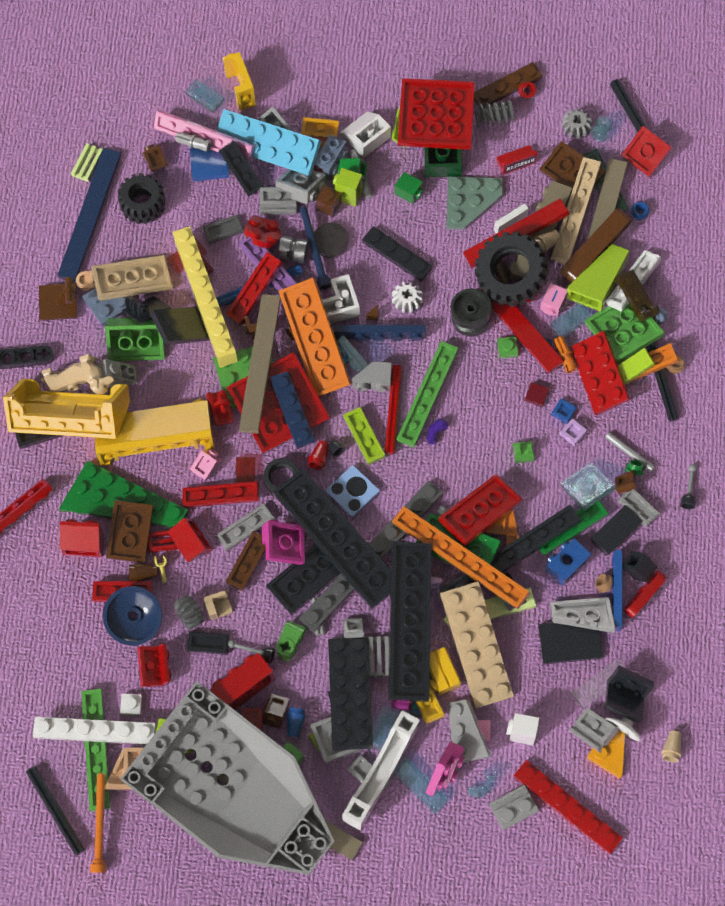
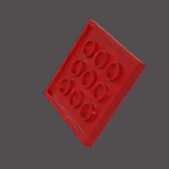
M402 78L398 146L471 150L475 82Z
M294 352L270 364L259 434L251 433L262 454L292 439L269 380L270 377L288 371L310 429L330 420L328 413ZM248 376L227 386V390L240 414H242Z

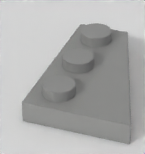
M609 597L550 602L553 623L615 633Z
M461 700L448 703L451 740L465 748L462 755L465 757L464 762L491 758V752L486 747L485 737L480 732L478 720L470 701Z

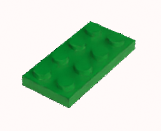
M429 513L426 522L492 565L501 546L500 540L481 534L467 546H464L438 521L439 516ZM431 550L432 557L451 564Z

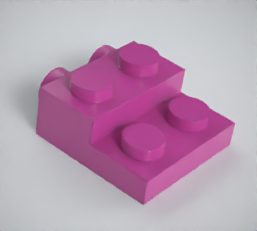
M274 519L268 520L262 525V544L266 545V560L298 565L305 563L304 530L300 525H297L295 522L281 523Z
M450 741L436 766L425 792L426 794L433 797L436 790L440 791L442 787L446 789L450 782H455L459 773L456 769L457 767L461 768L465 759L462 756L465 750L464 747Z

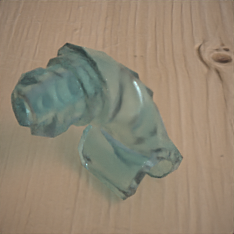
M488 768L484 770L485 784L479 787H468L467 795L480 799L489 793L497 779V770L494 769V775L489 776L487 774Z

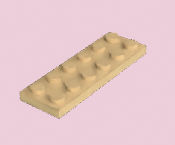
M479 581L440 593L474 707L479 708L514 697Z

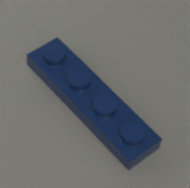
M288 371L270 377L269 380L296 449L315 443Z

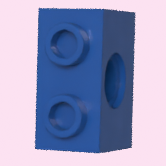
M575 538L571 542L566 541L560 547L561 552L557 555L553 554L546 561V571L562 586L591 557V553ZM565 557L570 558L572 563L565 564L562 559Z

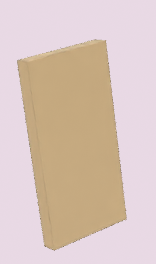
M165 255L91 266L99 301L172 290V282Z

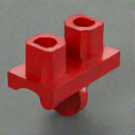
M225 390L214 393L208 392L206 398L214 425L222 426L233 423L234 419L230 409V400L227 399Z

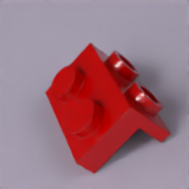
M162 643L159 646H139L137 653L140 687L165 686L171 679V670L168 668L170 653L166 643Z

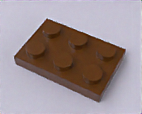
M561 141L539 168V171L551 180L571 187L573 191L584 156ZM602 168L599 169L594 187L605 175V170Z
M114 500L106 554L107 559L146 564L153 505Z

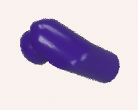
M437 419L429 426L428 444H436L437 433L440 430L448 429L449 424L447 421Z

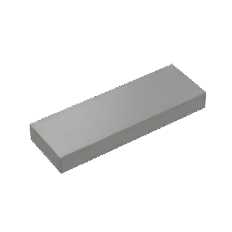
M263 503L219 532L216 537L228 552L249 538L253 531L258 532L261 530L262 525L268 520H275V517Z

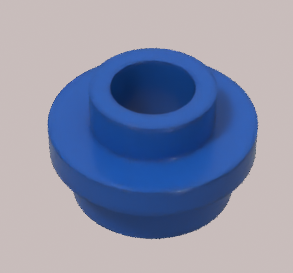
M644 202L635 203L631 208L632 217L637 220L647 218L649 207Z

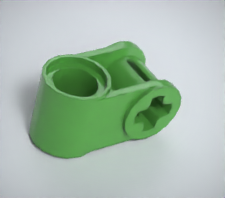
M289 620L286 622L276 646L280 659L284 661L293 659L305 636L306 627ZM287 647H289V650L283 652L282 649H286Z

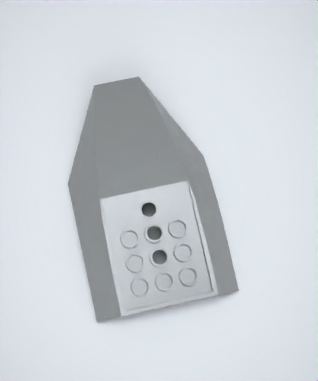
M198 681L194 683L120 778L121 781L169 817L218 858L309 875L334 843V839L295 757ZM190 748L194 749L197 753L196 758L192 761L185 758V751ZM204 761L212 763L213 768L211 772H202L201 764ZM220 774H226L229 778L228 783L224 786L217 783V777Z

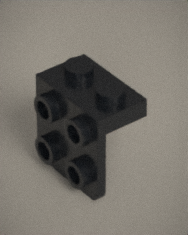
M619 665L607 680L605 707L629 720L640 723L643 719L644 699L654 688V681Z

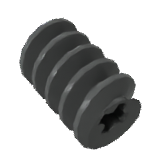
M508 100L505 106L504 102L500 101L499 107L496 102H493L492 108L489 103L485 104V108L482 104H478V108L476 109L475 107L477 126L480 127L481 122L487 126L488 121H491V124L494 125L495 120L502 124V119H505L507 124L510 118L514 121L512 102Z

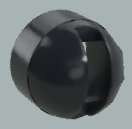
M334 440L329 443L328 449L333 457H338L345 451V447L341 442Z

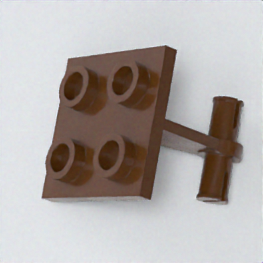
M66 277L65 284L39 285L40 321L77 319L76 283L72 282V277Z

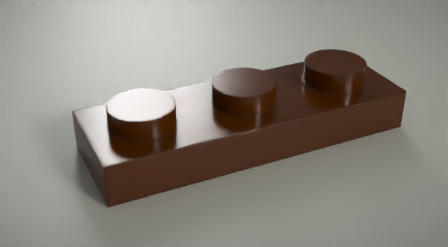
M254 531L252 532L227 577L226 584L241 591L245 590L266 551V545L262 544V535Z

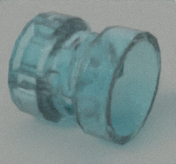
M599 116L595 122L596 125L590 131V135L595 140L604 142L608 138V132L612 130L614 123L607 117Z

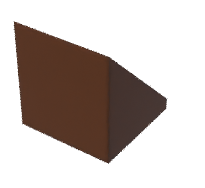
M379 304L366 314V320H378Z

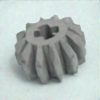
M575 108L574 112L568 110L567 115L564 114L561 127L564 129V134L570 133V139L576 136L578 140L580 135L585 138L587 133L591 131L592 119H590L589 113L584 114V109L578 111Z

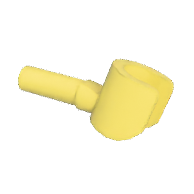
M162 555L163 562L157 563L155 556L154 562L159 567L162 583L167 582L165 573L167 560Z

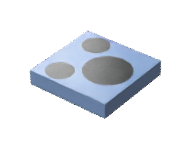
M352 465L325 490V493L353 519L380 493V490Z

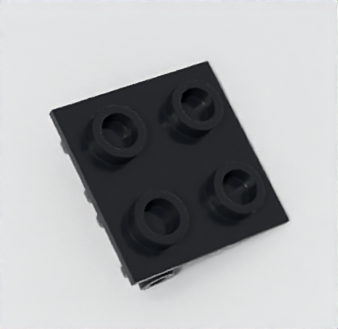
M127 296L125 298L126 308L122 309V312L139 323L148 321L153 310L171 309V307L155 296L144 301H139L133 296Z

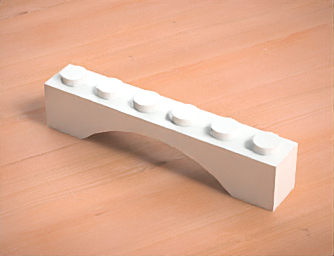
M403 710L401 711L372 768L345 809L342 821L358 830L362 829L419 728L420 720Z

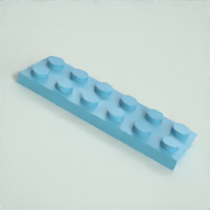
M223 109L217 128L218 132L253 144L252 157L309 176L312 174L322 142L321 140Z

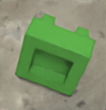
M532 441L513 443L515 464L534 462Z

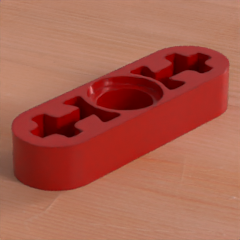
M657 570L649 583H645L625 606L623 612L630 618L634 617L665 582L667 576L661 570Z

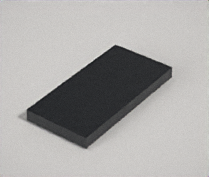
M315 544L305 553V563L302 565L291 564L269 582L266 588L292 616L341 573Z

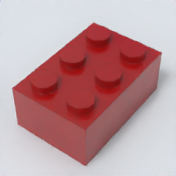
M259 653L256 655L251 654L240 667L235 666L228 672V676L223 680L221 678L216 680L211 685L210 691L232 709L237 710L275 681L272 669Z

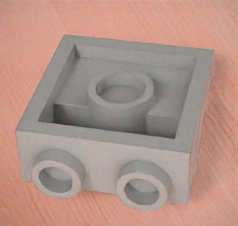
M288 169L276 180L277 188L291 192V199L308 204L310 201L315 202L318 193L321 192L324 185L327 186L326 174L315 170L309 176Z
M331 717L310 725L324 763L341 757L345 758L362 751V749L332 751Z

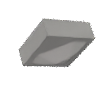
M363 618L343 619L344 638L364 637Z

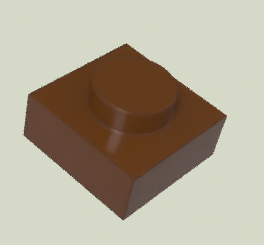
M633 471L615 477V489L618 494L629 492L636 488V476Z

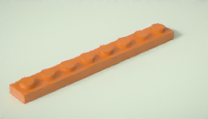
M403 506L392 520L394 525L420 543H431V550L474 580L479 581L480 584L515 608L519 609L530 595L528 590Z

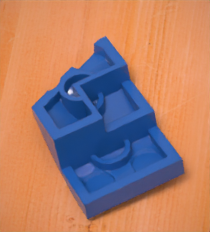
M190 148L193 182L229 178V167L219 152L211 149L206 152L197 148Z

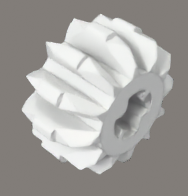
M403 281L402 287L397 285L395 287L396 291L392 292V297H394L392 303L396 304V310L402 308L403 314L406 310L412 313L413 308L418 310L419 304L423 303L421 298L423 292L419 291L418 285L413 287L412 282L406 285Z

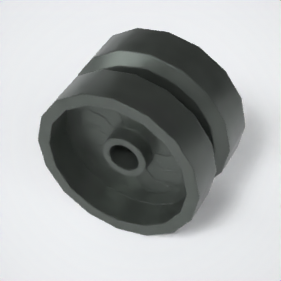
M469 288L463 289L453 297L450 310L452 324L456 331L469 337L479 336L486 332L492 322V306L487 294L479 289Z

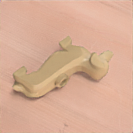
M90 354L81 356V363L72 364L61 373L60 371L52 372V368L41 371L44 378H41V382L46 383L49 390L54 392L76 391L80 385L89 383L94 393L105 394L108 392L109 385L115 381V378L112 376L102 378L101 368L95 365L97 357H92Z

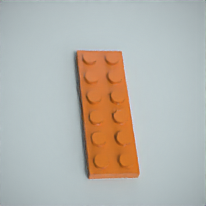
M310 278L279 290L309 381L318 397L352 385L315 278Z

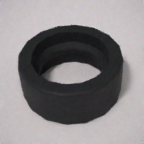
M274 459L266 466L263 475L265 486L272 494L278 488L271 482V473L275 469L285 467L290 469L293 475L299 471L297 465L290 459Z

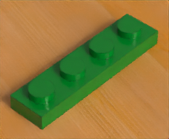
M598 499L576 511L581 519V523L539 549L544 557L562 546L566 541H570L608 516V512Z

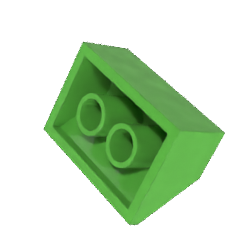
M131 317L107 318L105 332L108 360L165 359V343L152 317L146 322L139 323Z

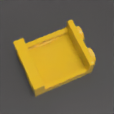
M240 52L230 53L223 57L226 78L237 76L240 83L239 86L234 87L238 110L242 111L256 106L254 87Z

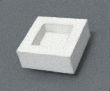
M122 694L120 714L141 716L143 696L139 694Z

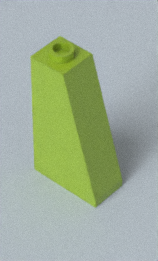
M612 244L568 286L567 299L601 312L607 298L617 283L616 277L622 274L628 263L629 250Z

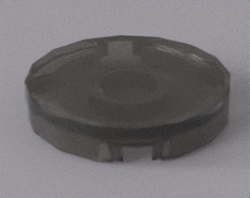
M334 222L325 223L315 230L314 235L321 256L333 258L341 256L347 250L349 234L340 224Z

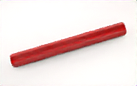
M401 365L392 366L385 454L388 455L395 454L402 377Z

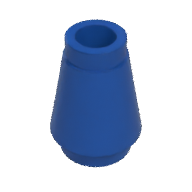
M289 708V712H287V736L299 738L306 718L304 709Z

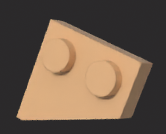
M144 748L122 749L105 784V790H133L121 781L120 778Z

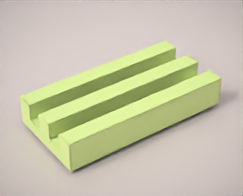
M86 143L71 172L72 176L89 182L103 149H97L96 146H90V144ZM94 153H97L96 156H95V158H94V160H93V162H92V164H91V166L89 167V169H88L86 175L83 176V174H84L86 168L88 167V165H89V163H90V161H91V159H92Z

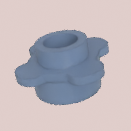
M657 306L659 314L652 318L660 327V324H664L667 321V312L661 309L660 306Z

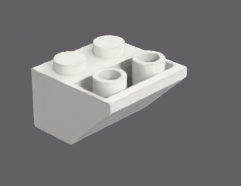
M367 111L342 130L340 135L364 158L391 138V126L379 114Z

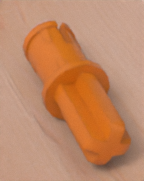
M563 336L555 338L554 343L559 356L563 360L566 373L574 372L578 368L571 355L572 351H569Z

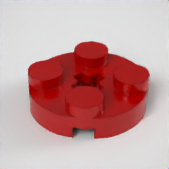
M257 215L251 216L244 228L245 236L253 239L252 243L262 248H272L273 245L278 244L281 238V231L278 228L279 224L277 221L268 220Z

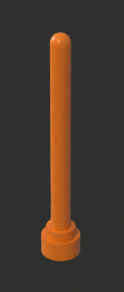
M102 772L97 775L95 857L92 860V864H90V873H106L107 864L103 860L105 774Z

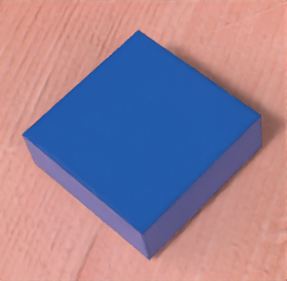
M561 398L552 411L551 416L568 424L577 407Z

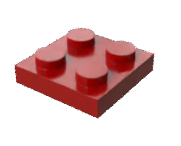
M642 126L621 156L648 177H651L673 147L648 128Z

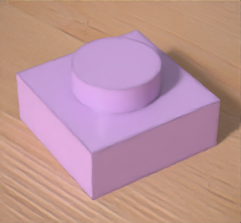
M571 419L561 430L560 435L575 446L586 434L587 430L574 419Z

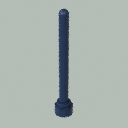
M302 206L300 212L318 273L316 283L319 290H325L331 287V278L325 274L308 210L305 206Z

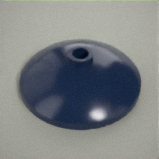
M138 586L124 587L115 591L106 601L103 609V623L108 634L117 642L129 646L140 645L152 639L160 629L162 608L158 599L149 590ZM133 611H136L138 613L137 618H133L131 616V613Z

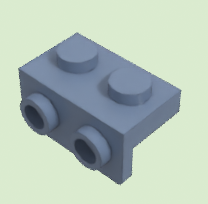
M329 135L317 155L314 165L323 169V174H326V179L329 181L338 172L340 159H346L347 157L346 141Z

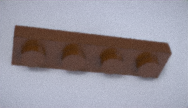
M531 62L475 91L474 101L477 105L482 104L484 108L486 103H489L491 106L493 102H498L516 93L521 83H535L541 80L543 75L535 63Z

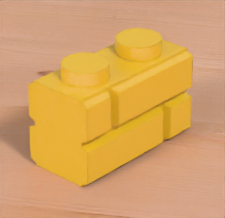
M446 647L431 652L429 674L432 680L429 683L433 691H437L438 695H443L461 687V681Z

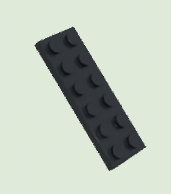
M368 637L328 639L332 751L373 749Z

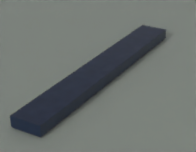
M103 148L58 271V278L72 277V281L76 282V277L80 272L118 166L121 152Z

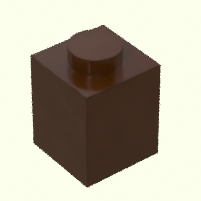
M324 185L316 199V207L318 211L333 217L341 204V193Z

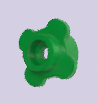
M629 460V463H626L625 471H633L635 476L644 474L645 468L642 462Z

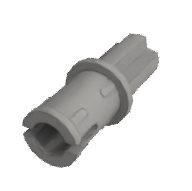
M177 132L175 136L176 142L188 145L191 149L197 148L208 152L211 148L212 142L210 140L199 138L195 134L192 136Z

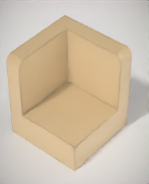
M226 590L203 598L210 620L233 613Z

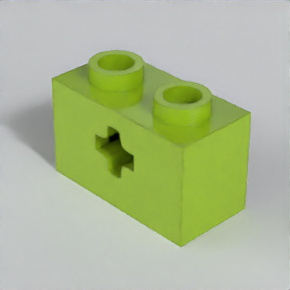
M341 168L339 174L336 173L333 184H335L334 190L341 193V202L356 207L363 192L362 174Z

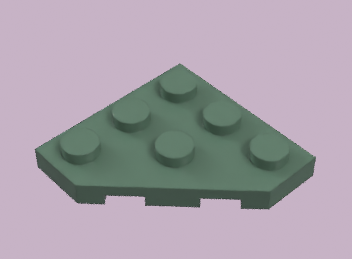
M448 177L446 229L465 230L470 226L471 222L483 215L492 204L498 202L502 198V178Z

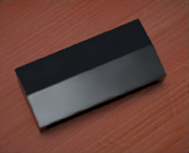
M624 505L591 537V543L607 556L642 521Z

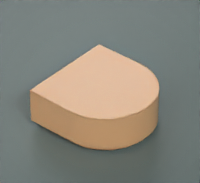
M92 270L84 271L77 275L76 284L80 290L89 291L96 288Z

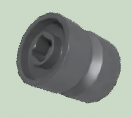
M282 236L278 259L286 261L293 259L294 262L304 264L307 258L309 240L297 239L294 241L293 237Z

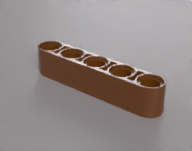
M615 209L560 270V274L572 283L621 236L633 219L621 209Z

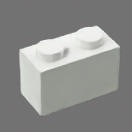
M515 713L514 718L509 719L506 734L510 735L509 741L533 745L536 739L539 718Z

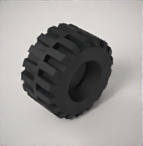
M139 173V176L133 174L132 178L129 179L127 177L125 183L122 182L120 184L121 188H118V201L121 211L126 218H129V221L133 222L135 220L136 224L141 222L148 224L149 220L151 222L155 221V217L159 218L161 216L160 212H164V205H166L164 191L157 178H151L150 174L144 176L143 173ZM140 194L151 196L145 203L139 204L132 201Z

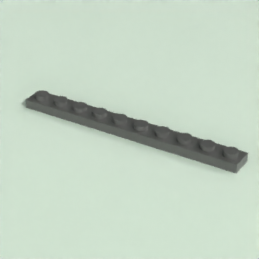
M428 480L404 507L422 518L443 495V492ZM391 520L369 545L383 559L391 551L392 541H400L407 533L394 525ZM340 574L302 614L299 622L314 633L353 592L354 588Z

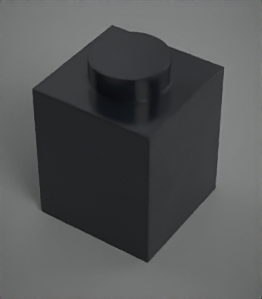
M635 551L630 552L622 566L634 580L649 583L658 567L646 554Z

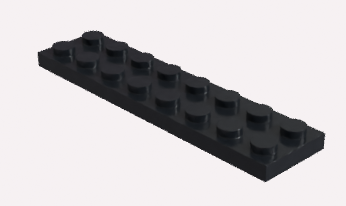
M303 468L273 491V495L371 610L390 596L391 570Z
M392 541L388 700L429 701L431 543Z

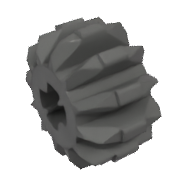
M189 595L182 596L178 601L174 602L175 613L187 629L196 628L204 622L202 611L193 597Z

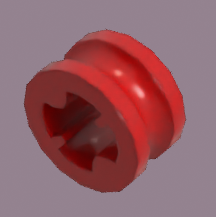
M523 82L518 87V93L522 98H531L536 93V87L532 82ZM528 85V88H530V92H528L526 95V92H524L523 89L526 88Z

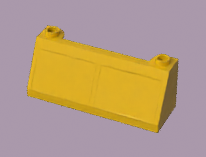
M21 379L3 397L8 432L116 439L120 433L130 403L128 384H115L111 388V395L41 391L39 384L35 380Z
M202 399L194 400L192 403L126 412L120 433L116 439L95 437L96 455L101 466L111 465L110 460L113 458L115 461H118L119 457L175 448L194 446L197 449L199 448L198 445L205 446V450L215 449L208 401Z

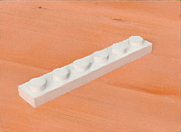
M35 717L33 738L148 744L155 735L156 724Z

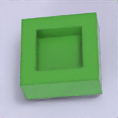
M516 337L497 338L499 358L518 357Z

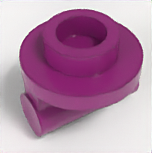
M392 700L391 708L411 711L412 701Z

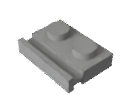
M277 187L260 188V215L297 214V201L291 199V192L284 191L283 189Z
M586 708L575 721L573 728L570 727L569 731L601 753V749L611 741L618 732V729L589 708Z
M525 785L489 803V807L492 809L503 831L539 812Z

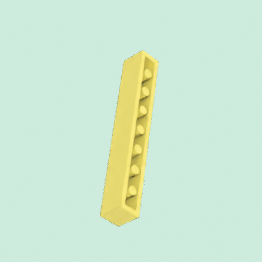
M189 226L174 231L172 233L175 245L219 367L238 362L236 351L192 230Z

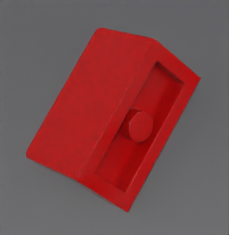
M183 518L168 531V534L187 562H191L200 554H208L213 550L192 518Z

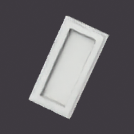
M526 204L519 206L497 220L494 226L495 233L527 217L529 208Z

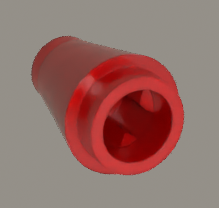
M318 441V444L308 457V465L312 469L322 470L326 466L329 446L327 442Z

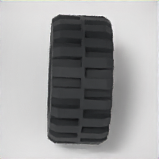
M508 231L503 232L501 237L497 234L493 236L494 240L491 242L487 240L484 243L485 248H480L478 252L479 258L475 260L477 267L475 275L484 293L492 301H497L503 306L509 304L510 307H516L517 303H520L521 306L525 305V301L528 299L533 301L536 298L534 295L537 293L541 294L543 291L542 286L546 285L548 281L546 276L549 274L547 258L538 242L534 239L532 240L529 235H521L520 232L516 231L513 234H509ZM511 254L524 256L529 263V270L526 276L515 284L500 283L495 276V268L498 262Z

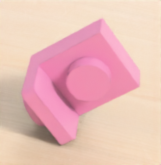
M212 449L201 450L190 470L204 480H208L214 468L222 462V459Z

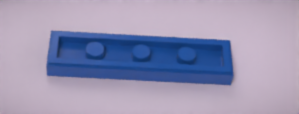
M615 550L612 555V615L615 631L620 632L622 628V550Z

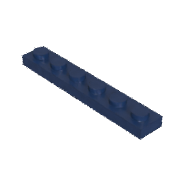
M331 325L337 341L354 339L356 341H363L365 339H373L374 341H382L384 339L420 341L425 339V325Z

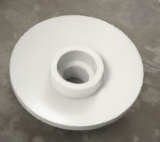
M625 717L622 720L615 718L605 719L629 738L636 741L641 740L640 735L632 727L634 723Z

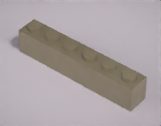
M551 181L550 186L545 187L542 195L544 199L538 202L536 211L560 198L566 207L571 197L572 188ZM560 220L533 234L530 238L533 240L538 235L556 230ZM516 254L517 260L515 263L512 262L508 273L511 274L510 281L518 283L528 273L529 263L524 256Z

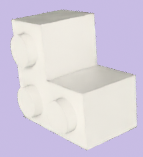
M349 274L331 279V289L334 297L322 300L330 324L359 317L360 307Z

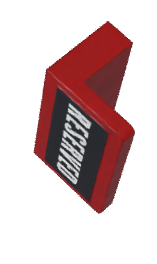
M528 145L497 156L496 161L502 174L505 175L536 164L538 153L536 150L533 151L531 146Z

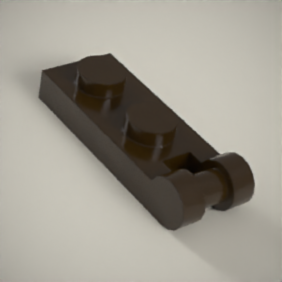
M633 269L616 277L617 283L640 322L647 320L650 316L654 317L659 314L657 306L653 305Z

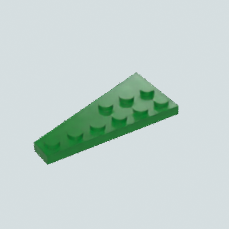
M89 461L85 463L59 507L60 512H74L80 515L88 514L112 519L114 500L148 504L154 506L151 524L171 528L183 518H186L188 514L187 509Z

